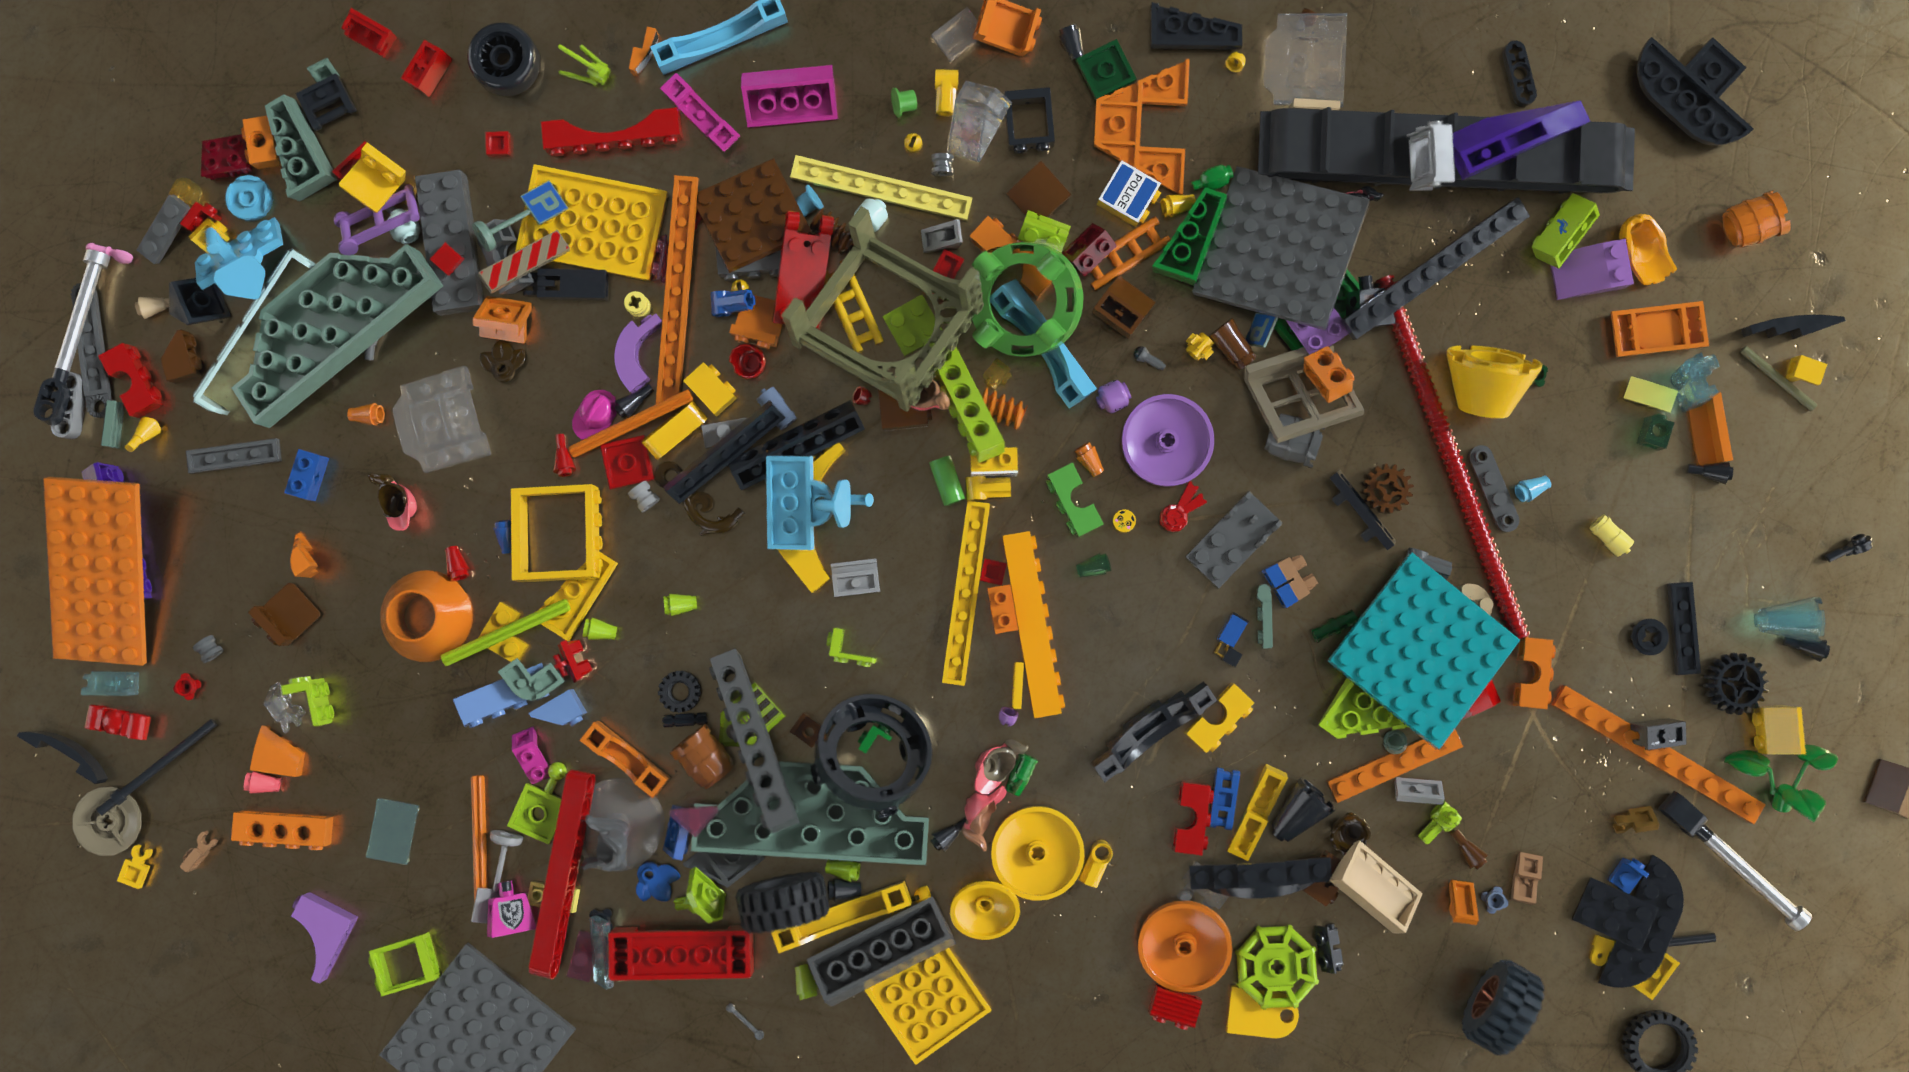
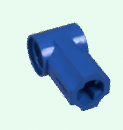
M752 290L711 292V315L714 317L731 316L734 312L752 310L755 305V296H753Z

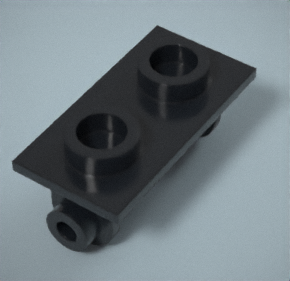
M1335 923L1325 924V926L1314 925V938L1318 947V962L1321 971L1337 974L1336 971H1341L1344 965L1341 948L1333 949V945L1340 944L1338 928L1335 927Z

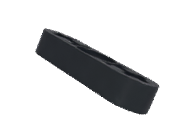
M1514 40L1504 47L1502 56L1514 102L1520 107H1527L1535 101L1537 91L1525 45L1520 41ZM1512 47L1515 51H1519V53L1516 55V59L1514 54L1509 53ZM1516 68L1524 70V79L1520 80L1514 76ZM1523 88H1524L1525 94H1529V95H1530V97L1527 99V101H1526L1525 97H1522V98H1521V96H1520V95L1523 93Z

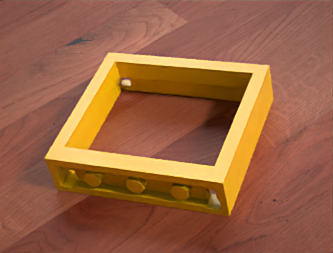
M593 484L511 489L513 581L539 582L600 578L603 563L602 559H600L599 550L602 549L603 543L602 537L599 536V527L602 526V515L599 513V504H601L602 498L600 497L599 487ZM585 493L586 570L528 573V496Z

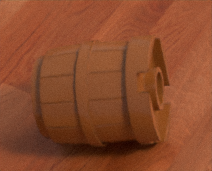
M705 723L696 729V733L694 732L681 741L670 752V755L675 760L678 759L686 774L706 790L723 778L734 765L732 763L733 759L724 748L725 746L710 733L712 730Z

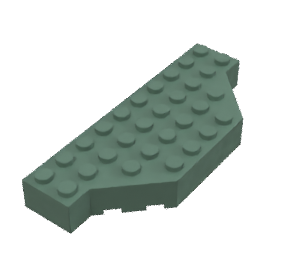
M407 244L390 258L379 259L360 255L350 256L329 253L261 309L259 319L262 320L259 333L256 332L253 351H255L253 365L250 364L249 374L236 383L232 390L253 423L271 428L443 287L442 283L421 252Z
M778 761L800 823L776 833H772L768 828L765 829L760 819V815L763 814L761 806H756L752 795L755 793L754 786L749 785L747 780L720 804L695 803L691 851L926 865L928 817L905 816L898 808L895 814L885 818H878L876 810L861 809L847 804L835 796L825 784L815 785L810 769L812 763ZM840 765L845 775L855 783L869 788H880L863 767ZM772 779L764 780L762 788L769 787ZM779 800L772 801L769 809H776L779 806Z

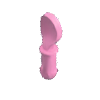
M88 243L86 245V250L91 249L105 253L122 264H129L133 260V256L123 250H114L111 247H104L95 243Z

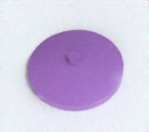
M1174 394L1153 396L1140 403L1128 416L1122 431V451L1129 467L1141 479L1158 486L1170 487L1181 485L1198 476L1210 461L1214 449L1212 424L1203 409L1188 398Z

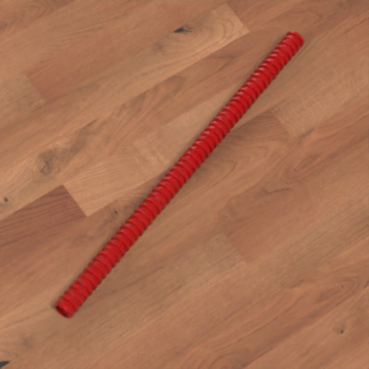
M1394 276L1382 277L1376 280L1374 285L1378 286V288H1388L1395 283L1393 282ZM1402 307L1393 313L1395 324H1390V326L1393 325L1392 332L1396 333L1394 337L1399 341L1397 345L1401 346L1399 350L1404 354L1402 358L1406 359L1405 365L1409 367L1407 371L1411 372L1410 379L1413 378L1414 382L1412 384L1416 385L1415 392L1419 393L1417 397L1422 401L1420 405L1424 406L1422 410L1427 414L1425 418H1428V425L1432 427L1430 429L1434 433L1432 437L1437 440L1435 444L1439 446L1438 452L1442 454L1440 458L1445 461L1443 462V465L1447 467L1445 471L1449 472L1448 478L1452 480L1451 486L1454 485L1455 489H1453V492L1457 493L1455 497L1460 501L1458 505L1462 506L1461 512L1465 514L1463 518L1467 519L1466 526L1470 527L1469 533L1472 532L1471 539L1475 540L1473 544L1478 548L1476 552L1480 553L1479 559L1483 561L1481 565L1485 566L1484 573L1488 574L1487 580L1490 579L1489 586L1493 587L1491 591L1496 595L1494 599L1498 600L1497 607L1501 608L1499 612L1503 613L1502 620L1506 621L1504 625L1517 638L1523 639L1529 636L1530 631L1526 630L1528 626L1523 622L1525 618L1521 617L1522 611L1518 609L1520 605L1516 604L1517 597L1513 596L1515 592L1510 588L1512 584L1508 583L1509 577L1505 575L1507 571L1503 570L1504 563L1500 562L1502 558L1501 556L1498 557L1499 550L1495 549L1497 545L1492 541L1494 537L1490 536L1491 530L1487 528L1489 524L1485 523L1486 516L1482 515L1484 511L1483 509L1480 510L1479 506H1481V503L1477 502L1479 498L1474 494L1476 490L1472 489L1473 483L1469 481L1471 477L1467 476L1468 469L1464 468L1465 462L1462 463L1461 459H1463V456L1459 455L1461 451L1456 447L1458 443L1454 442L1455 436L1451 434L1453 430L1449 429L1450 422L1447 423L1446 419L1448 417L1444 415L1445 409L1441 408L1443 404L1438 400L1440 396L1436 395L1438 391L1433 387L1435 383L1431 381L1432 375L1429 376L1428 372L1430 370L1426 368L1427 362L1423 361L1425 357L1421 355L1422 349H1419L1418 346L1420 344L1415 340L1417 339V336L1413 334L1415 330L1410 327L1412 325L1408 321L1410 317L1409 315L1406 316L1407 310Z

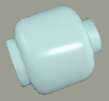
M865 199L859 208L862 206L869 210L874 232H877L888 218L886 205L879 199Z
M396 209L390 213L391 216L387 220L408 210ZM409 221L389 232L396 242L409 244L418 239L421 226L418 221Z

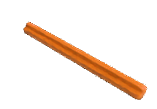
M689 389L682 391L571 445L568 448L569 452L574 458L691 402L693 395Z
M483 775L471 777L474 903L477 888H488L485 777Z

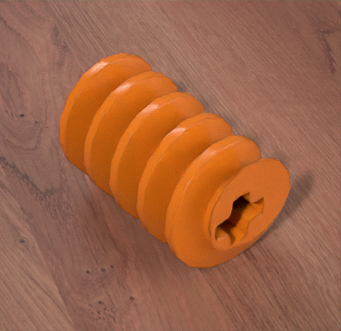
M986 387L982 398L992 418L997 415V423H1000L1005 418V425L1007 427L1014 422V429L1017 430L1021 425L1027 406L1023 409V401L1021 400L1017 405H1014L1013 397L1008 402H1005V394H1002L997 399V391L988 395V388Z

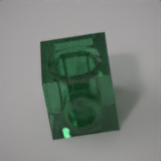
M1654 414L1644 418L1636 444L1657 451L1667 449L1675 423L1667 420L1668 417L1662 414ZM1654 425L1659 428L1660 433L1658 437L1653 433Z

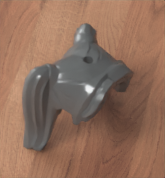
M586 815L587 825L599 833L597 857L584 859L581 868L584 871L589 868L605 871H617L626 868L627 837L631 829L630 825L620 819L597 818Z

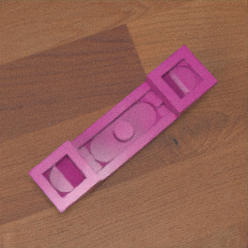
M677 73L660 88L671 102L723 152L740 137Z

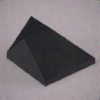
M196 278L169 283V314L184 324L192 325L231 317L216 283L203 290L197 284Z

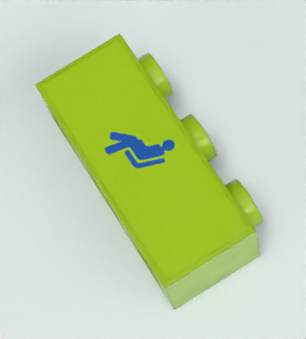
M1572 193L1568 200L1561 204L1560 210L1555 217L1548 221L1542 234L1535 238L1532 246L1535 257L1559 269L1600 216L1597 204Z

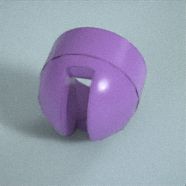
M1002 707L999 713V721L1003 726L1008 724V727L1015 724L1019 714L1011 707Z

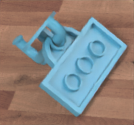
M275 217L270 220H263L256 228L240 233L236 239L229 243L225 242L214 228H207L205 235L208 253L202 254L195 261L197 284L203 290L216 283L226 295L258 299L261 295L265 278V269L261 265L263 256L283 245L279 222Z
M766 456L767 549L813 550L814 526L824 524L832 515H834L838 527L848 526L851 517V505L872 506L874 500L872 494H850L848 480H839L833 494L825 483L813 480V456Z

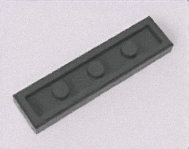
M277 438L186 451L189 474L282 462L280 442Z

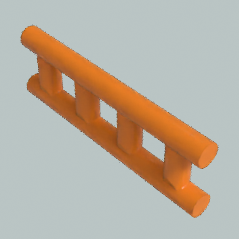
M1156 216L1115 241L1116 248L1106 256L1109 257L1115 268L1105 275L1098 265L1091 271L1096 279L1090 283L1094 291L1165 248L1171 239L1168 235L1162 239L1154 228L1160 224ZM1147 232L1154 244L1142 251L1135 239ZM1128 245L1134 256L1123 263L1116 251Z

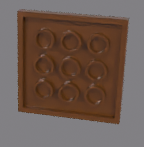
M774 158L701 190L697 194L696 208L729 273L782 250L787 211L800 212L797 232L812 234Z

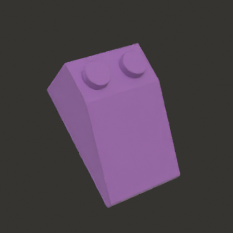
M1625 239L1574 249L1559 269L1551 265L1557 300L1625 289L1634 284Z

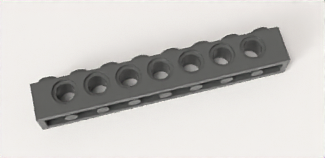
M735 648L710 658L712 667H709L713 680L717 679L719 684L716 691L720 700L725 702L726 708L723 711L727 721L732 722L734 729L730 731L735 743L739 742L741 750L738 751V755L742 764L746 763L748 771L745 772L749 785L754 786L755 793L752 795L757 807L761 806L763 814L760 815L763 827L765 829L768 828L772 833H776L800 823L740 653ZM735 674L731 682H726L727 676ZM742 695V699L738 703H733L735 696ZM749 715L748 722L740 724L741 718ZM757 736V740L753 745H747L750 737ZM760 757H764L763 764L755 767V761ZM772 779L769 787L762 788L764 780ZM774 800H779V806L774 810H770V803Z

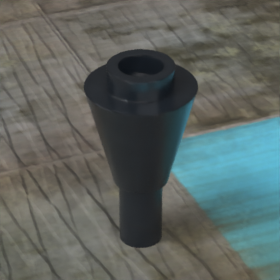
M647 384L640 391L615 400L616 406L614 409L621 418L624 416L627 418L631 417L643 402V399L654 391L653 388Z
M1729 462L1706 464L1704 466L1688 464L1687 473L1699 474L1726 484L1728 480H1732L1734 471L1733 467H1730Z
M1786 636L1783 640L1784 646L1796 648L1798 651L1819 662L1823 658L1826 659L1830 652L1827 640H1797Z
M966 817L954 826L951 825L931 834L933 839L930 841L938 852L941 849L943 852L947 851L962 831L963 825L967 820Z

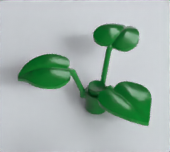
M1805 745L1806 754H1796L1799 759L1805 762L1793 785L1781 784L1777 788H1775L1772 768L1768 767L1770 760L1761 753L1751 750L1737 751L1728 755L1724 763H1728L1740 772L1750 776L1758 777L1768 773L1771 787L1770 794L1774 795L1772 807L1779 812H1789L1791 808H1794L1814 823L1819 814L1824 810L1825 800L1814 791L1808 789L1798 790L1796 787L1809 765L1818 770H1829L1836 766L1838 756L1822 747Z

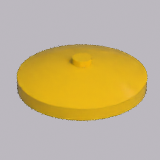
M1044 806L1026 807L1009 815L998 827L991 847L992 864L1001 883L1012 890L1015 895L1028 900H1048L1067 891L1079 877L1084 863V844L1074 823L1063 813Z

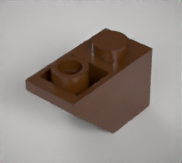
M182 329L177 330L161 357L166 381L177 384L202 376L200 370L202 369V362L196 355L194 348L196 347V341L190 332Z

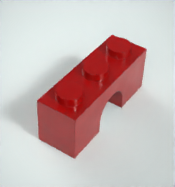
M121 343L98 355L108 376L118 379L127 374L130 376V389L119 396L129 416L141 418L164 406L161 401L162 395L159 389L153 386L150 380L151 374L140 361L141 355L136 347Z
M1180 781L1178 804L1191 807L1195 818L1188 827H1175L1172 846L1174 852L1202 856L1203 850H1207L1208 836H1205L1206 827H1210L1211 813H1208V806L1213 803L1214 790H1211L1210 785Z

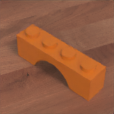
M989 216L969 236V241L979 250L989 253L1002 246L1021 242L1015 234H1008L1003 230L1004 225L997 218L991 219ZM1016 249V250H1013V254H1015V253H1031V254H1034V251H1033V250H1032V251H1020V249ZM1022 263L1020 265L1023 276L1020 285L1037 301L1050 287L1052 281L1045 278L1036 266Z
M600 721L594 722L580 739L583 744L597 755L606 758L624 771L635 785L652 798L659 794L671 778Z

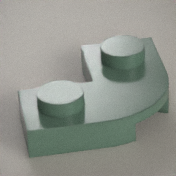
M518 658L498 671L512 692L524 700L540 699L565 682L551 663L533 676L528 673Z

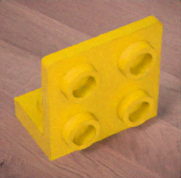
M366 143L361 149V158L339 182V187L373 212L378 213L405 181L406 171L369 143Z

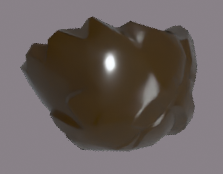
M1348 812L1334 822L1332 826V845L1337 851L1345 855L1356 841H1361L1364 845L1367 844V840L1371 836L1370 827L1364 819Z

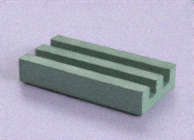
M106 401L101 446L120 449L125 408L121 402Z

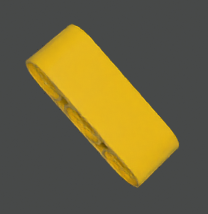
M692 400L651 432L641 443L658 460L705 422L708 417Z

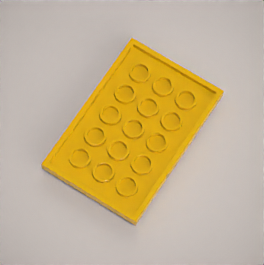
M534 164L528 192L550 180L569 209L541 225H538L532 214L522 218L515 252L558 230L570 247V251L551 262L591 270H606L607 273L650 281L669 194L668 191Z

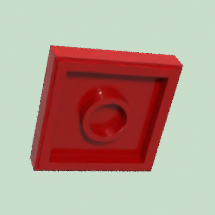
M645 435L600 445L610 490L639 484L643 481L655 480L649 451L641 443L646 438Z

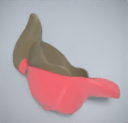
M1009 739L1001 747L985 750L975 763L977 771L974 782L975 790L981 794H989L995 791L999 784L1013 770L1016 754H1024L1028 750V746Z

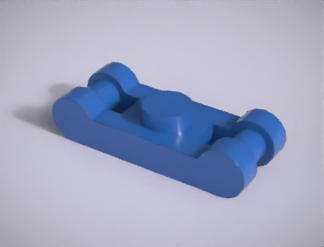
M1217 767L1213 788L1214 798L1210 809V827L1216 828V826H1221L1225 830H1232L1240 771L1232 770V772L1224 771V768ZM1223 780L1231 782L1230 788L1222 787ZM1219 810L1227 811L1225 818L1218 817Z

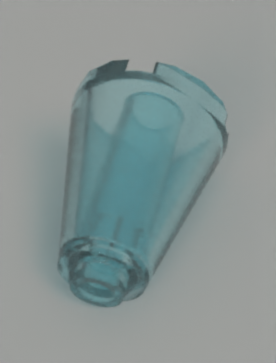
M1811 597L1761 608L1757 614H1754V625L1759 627V631L1763 633L1812 643H1821L1822 640L1819 636H1824L1825 613L1824 610H1819L1818 604H1823L1820 597Z

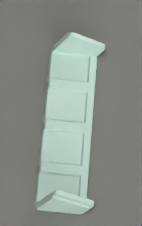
M292 248L285 251L267 279V285H263L260 297L254 299L242 317L243 322L237 325L218 354L217 361L212 363L193 393L195 403L211 412L224 415L229 414L230 411L203 395L204 391L290 259L294 258L310 269L316 263Z

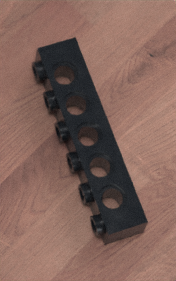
M851 400L742 453L728 465L742 491L766 479V456H812L865 430Z

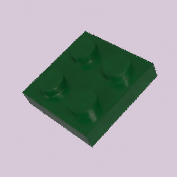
M1117 39L1076 58V63L1095 101L1102 96L1112 94L1114 91L1137 81Z

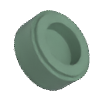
M1391 730L1385 734L1383 739L1384 748L1389 753L1400 754L1407 748V737L1402 731Z

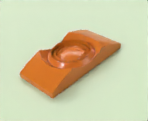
M1703 301L1610 312L1616 357L1677 352L1709 346Z

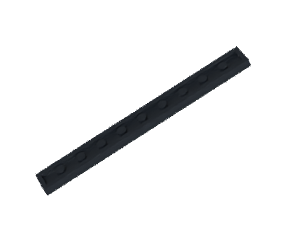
M1519 197L1505 204L1342 319L1341 322L1352 340H1356L1530 217Z

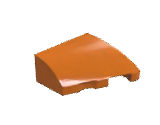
M302 532L295 534L290 558L291 569L295 577L311 578L318 573L316 570L318 565L309 554V551L313 548Z
M262 725L254 747L250 770L291 777L302 776L305 752L298 747L292 746L284 737L275 734L270 730V727Z

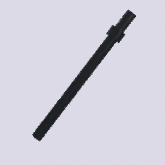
M213 719L207 721L121 790L117 789L110 794V798L96 808L97 812L103 816L115 805H121L127 800L129 794L217 726L216 722Z

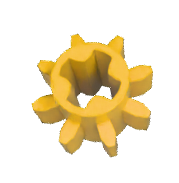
M1203 332L1199 335L1192 333L1186 340L1188 343L1187 353L1197 361L1200 358L1207 360L1214 352L1211 347L1214 342Z

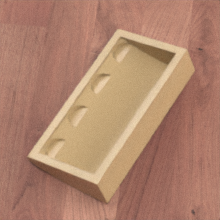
M1356 841L1351 846L1330 879V882L1393 934L1407 932L1423 894L1361 841Z

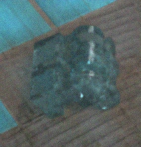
M1699 353L1693 358L1687 359L1671 375L1670 380L1672 385L1678 389L1676 398L1683 413L1705 405L1719 393L1715 384L1709 386L1706 378L1712 374V371L1720 367L1714 354L1704 357L1702 353Z

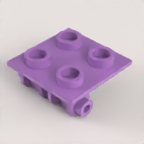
M1333 308L1326 331L1286 320L1309 355L1326 346L1330 347L1348 334L1341 322L1342 318L1335 308Z

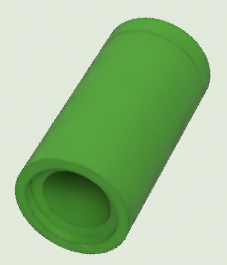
M951 455L929 462L943 505H951L966 499Z

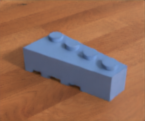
M540 663L526 670L533 676L544 667ZM503 679L453 699L464 727L470 726V728L484 723L483 719L490 716L494 719L506 714L505 710L514 707L516 710L528 705L527 700L516 696Z

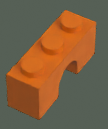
M1529 637L1520 639L1517 660L1529 662L1534 668V676L1527 683H1515L1513 706L1539 709L1548 708L1552 699L1549 685L1554 676L1551 662L1556 653L1553 640Z

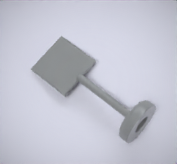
M504 830L491 831L490 840L502 845L493 889L477 888L471 922L487 923L489 898L500 897L498 883L501 880L507 847L521 845L523 841L522 835Z

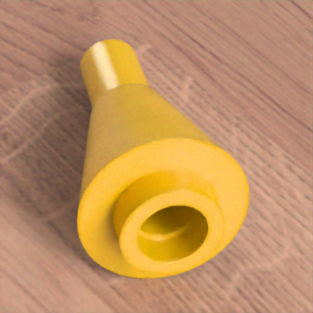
M142 417L132 439L125 445L126 450L133 452L140 444L161 433L159 423L153 418Z

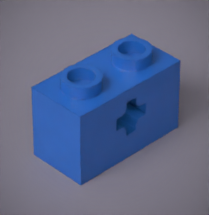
M298 449L284 493L316 501L329 458Z

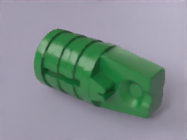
M1025 753L1018 754L1015 766L1010 772L1007 781L1006 791L1020 796L1029 782L1038 760Z

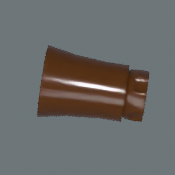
M1233 318L1208 336L1228 360L1235 364L1238 370L1243 369L1256 358V355L1251 351V346L1243 337Z

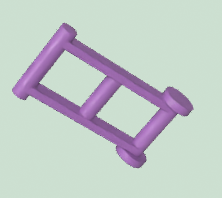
M405 185L404 190L393 194L378 213L365 207L352 214L345 211L335 214L334 223L340 228L342 241L339 243L340 253L343 255H354L358 251V245L409 221H418L420 217L413 186ZM405 200L407 201L408 211L384 221L383 210ZM372 215L374 216V227L351 237V225Z

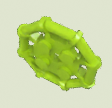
M1288 924L1287 926L1278 927L1257 926L1243 945L1235 951L1238 971L1237 986L1251 996L1261 1006V1009L1266 1010L1267 1008L1293 1007L1295 1009L1299 1007L1298 1004L1315 984L1319 983L1315 955L1317 949L1297 933L1292 925ZM1266 936H1283L1282 943H1269ZM1290 939L1303 951L1298 954L1293 951L1288 945ZM1259 940L1262 942L1263 947L1257 951L1255 956L1248 953ZM1306 957L1307 974H1302L1301 959ZM1246 959L1253 961V976L1247 977ZM1275 960H1278L1279 964H1283V969L1279 970V974H1275V970L1271 969V965L1274 964ZM1299 979L1304 980V984L1294 994L1291 988ZM1256 980L1267 989L1264 996L1251 985ZM1286 991L1288 998H1271L1272 992Z

